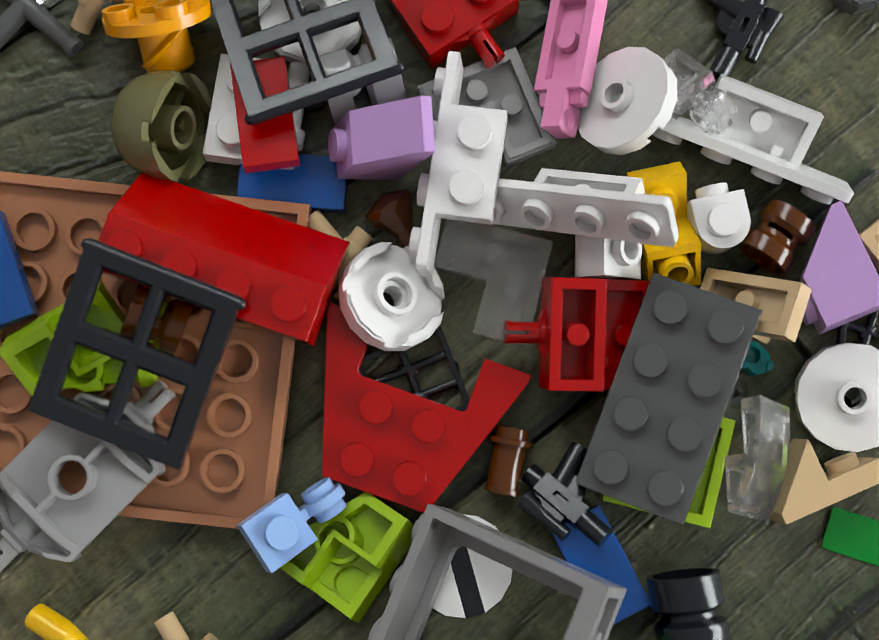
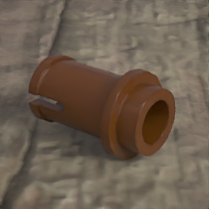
M497 425L496 435L491 434L489 438L490 441H494L484 490L507 496H519L526 448H532L533 443L528 441L530 431Z

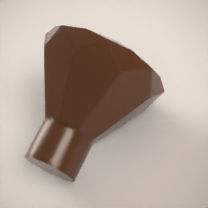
M406 188L381 194L365 217L372 225L396 236L403 248L405 246L409 247L411 231L415 227L413 224L412 195L409 189Z

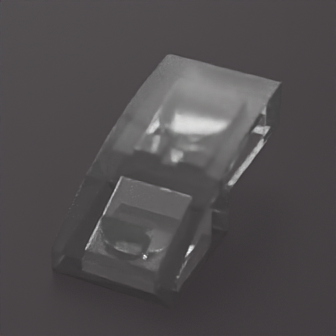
M757 395L741 399L744 453L726 456L725 467L728 512L762 521L769 520L784 480L790 444V407Z

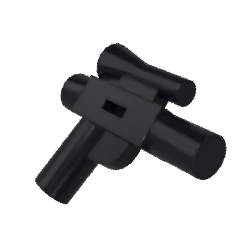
M704 0L719 12L715 21V28L720 35L725 37L708 71L709 75L718 80L720 74L730 77L744 48L748 49L744 59L749 63L756 64L770 35L784 19L783 14L773 8H765L767 0H744L743 2L741 0Z
M571 442L552 475L549 472H544L536 464L532 465L524 473L522 481L532 490L528 491L521 498L517 508L537 518L562 541L571 533V529L563 523L566 521L574 529L577 528L595 545L601 547L609 539L613 530L593 514L589 507L582 502L586 496V488L575 482L587 449L576 442Z

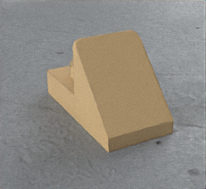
M713 268L706 269L700 287L702 290L761 309L762 313L752 340L768 344L771 338L796 342L812 291L811 288L802 282Z
M792 439L766 509L770 520L787 525L879 484V458L857 457L855 452L846 453L825 462L823 465L826 472H824L808 439Z

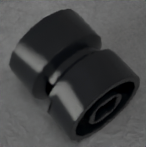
M678 569L656 573L646 578L651 609L661 615V620L654 625L656 640H731L727 618L717 614V608L724 603L719 569Z

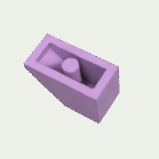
M416 96L348 111L334 126V129H331L328 139L329 158L331 162H336L337 179L399 180L435 153L431 96Z
M842 200L832 204L824 216L798 282H802L812 289L803 316V322L806 325L814 323L819 335L879 310V275Z

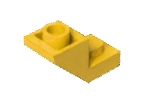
M678 161L627 172V177L642 178L645 194L666 196L671 199L679 234L674 247L641 244V270L644 281H650L652 274L656 273L691 286L701 285V241L687 218V173L681 162Z

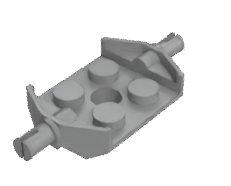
M158 379L157 383L137 403L129 402L126 404L121 419L154 432L153 418L172 398L176 397V394L172 389H167L169 386ZM82 392L73 399L106 413L110 399ZM52 420L0 472V522L4 528L0 532L3 536L0 540V573L19 553L26 550L45 558L65 562L78 560L82 556L81 552L157 475H162L166 471L165 465ZM69 461L79 462L84 466L87 473L86 485L76 494L66 491L60 482V472Z

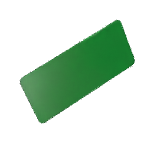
M833 507L822 541V547L879 566V521Z

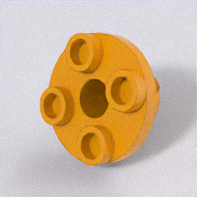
M124 0L123 4L109 6L101 12L104 30L108 36L115 38H137L144 63L142 67H145L147 72L170 70L181 73L190 68L195 61L194 47L191 44L188 27L207 19L213 13L210 0Z

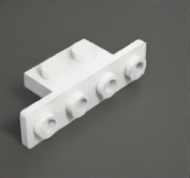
M448 51L446 68L438 67L435 74L433 97L434 100L441 101L438 121L433 120L435 153L432 154L430 173H421L419 178L417 206L424 207L421 228H412L409 241V260H415L416 269L420 275L432 277L441 218L492 225L508 120L507 110L459 105L464 68L460 52Z
M720 74L699 123L672 113L671 119L663 130L657 128L652 134L663 141L675 145H680L682 140L685 139L703 146L700 152L704 156L722 164L730 165L733 158L753 166L750 172L767 182L780 185L784 178L803 186L801 193L824 204H831L834 198L849 203L854 194L846 181L801 164L824 118L822 113L723 74Z
M542 168L534 182L499 178L492 224L674 247L679 237L671 199L666 196L645 194L642 178Z

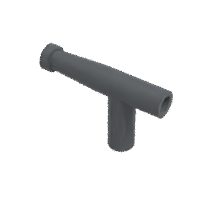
M5 0L10 6L0 16V49L27 21L62 47L63 52L69 58L75 57L83 49L84 42L79 37L73 36L37 0Z

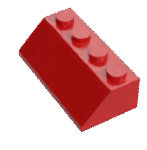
M144 173L138 176L109 211L98 240L239 295L246 301V307L243 310H239L236 320L311 346L315 345L350 246L349 241L174 181L158 179ZM105 269L103 270L104 274L109 275L111 277L135 285H141L143 287L150 288L146 285L130 280L113 272L107 271ZM165 294V295H167V296H169V297H172V298H175V299H179V298L174 297V296H171V295H169V294Z

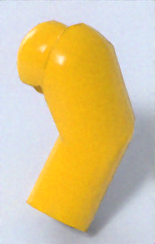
M45 604L36 605L25 619V627L44 640H89L69 619Z

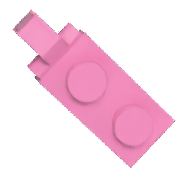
M551 0L534 91L539 94V107L543 108L540 127L548 131L555 139L575 138L581 118L579 108L587 106L589 101L588 95H591L608 0Z

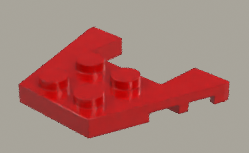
M329 303L326 328L322 476L424 513L428 503L434 504L527 386L531 375L484 358L467 408L464 411L456 410L361 375L359 370L369 344L365 343L350 329L340 306Z

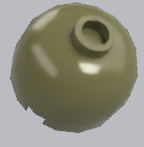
M170 70L150 71L129 81L120 91L110 118L112 138L120 157L139 174L144 173L158 179L177 182L179 178L190 179L194 177L206 162L203 156L206 133L203 134L205 127V114H210L212 101L204 83L196 75Z

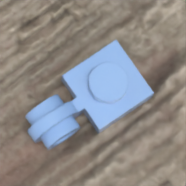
M325 477L302 492L301 497L305 504L297 508L288 493H281L236 526L265 571L273 573L318 540L306 520L314 516L320 524L339 514L347 506L342 498L345 495V491L340 483L333 484L329 477Z

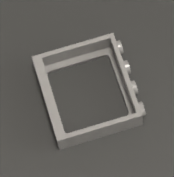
M428 503L425 512L420 515L413 525L411 547L404 564L396 570L391 579L389 587L391 596L382 617L373 625L368 640H420L453 556L460 547H466L579 600L563 640H607L627 589L452 509Z

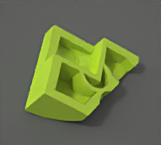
M99 282L86 321L119 334L125 316L103 283ZM64 303L7 335L0 347V356L31 396H33ZM77 345L62 390L76 388L83 392L103 391L106 384H116L123 362ZM139 369L135 382H139L140 387H149L157 382L158 376Z
M367 492L347 502V506L328 521L320 524L316 521L309 527L318 540L280 567L299 583L314 591L357 623L360 622L410 549L412 544L411 531L414 525L407 518Z

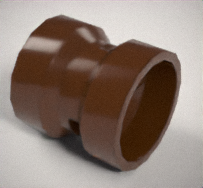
M771 200L760 214V225L757 229L749 230L745 239L738 245L742 253L752 262L773 274L782 276L793 264V253L796 248L808 243L816 231V226L797 208L779 200Z
M141 285L137 286L120 330V335L132 339L149 288ZM174 299L170 302L163 300L157 317L161 321L160 324L155 322L149 342L153 343L156 349L174 355L186 328L193 305L179 299Z

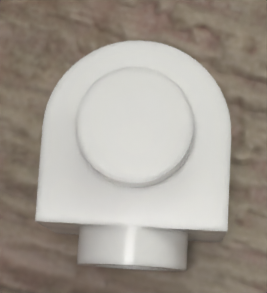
M716 183L696 189V199H692L687 203V218L701 241V252L720 254L742 242L747 236L751 224L744 189L729 192L727 183Z
M575 235V278L641 280L642 245L635 242Z

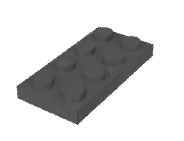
M653 273L575 483L683 525L762 310Z

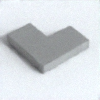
M516 47L504 51L505 57L498 64L494 60V66L491 68H486L483 61L464 67L459 105L507 110L508 120L502 154L506 167L551 150L557 144L554 136L540 127L543 110L539 107L538 98ZM434 80L417 86L419 96H431L433 120L438 121L441 101L434 100Z

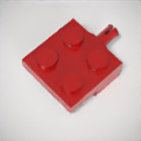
M387 0L401 19L402 29L430 69L447 60L448 51L459 52L470 44L480 56L486 68L493 67L494 60L498 64L505 57V53L501 51L489 32L518 14L519 0Z
M563 277L542 278L541 310L538 314L537 322L505 320L503 330L525 331V333H503L504 343L536 344L540 357V388L550 391L610 390L650 281Z

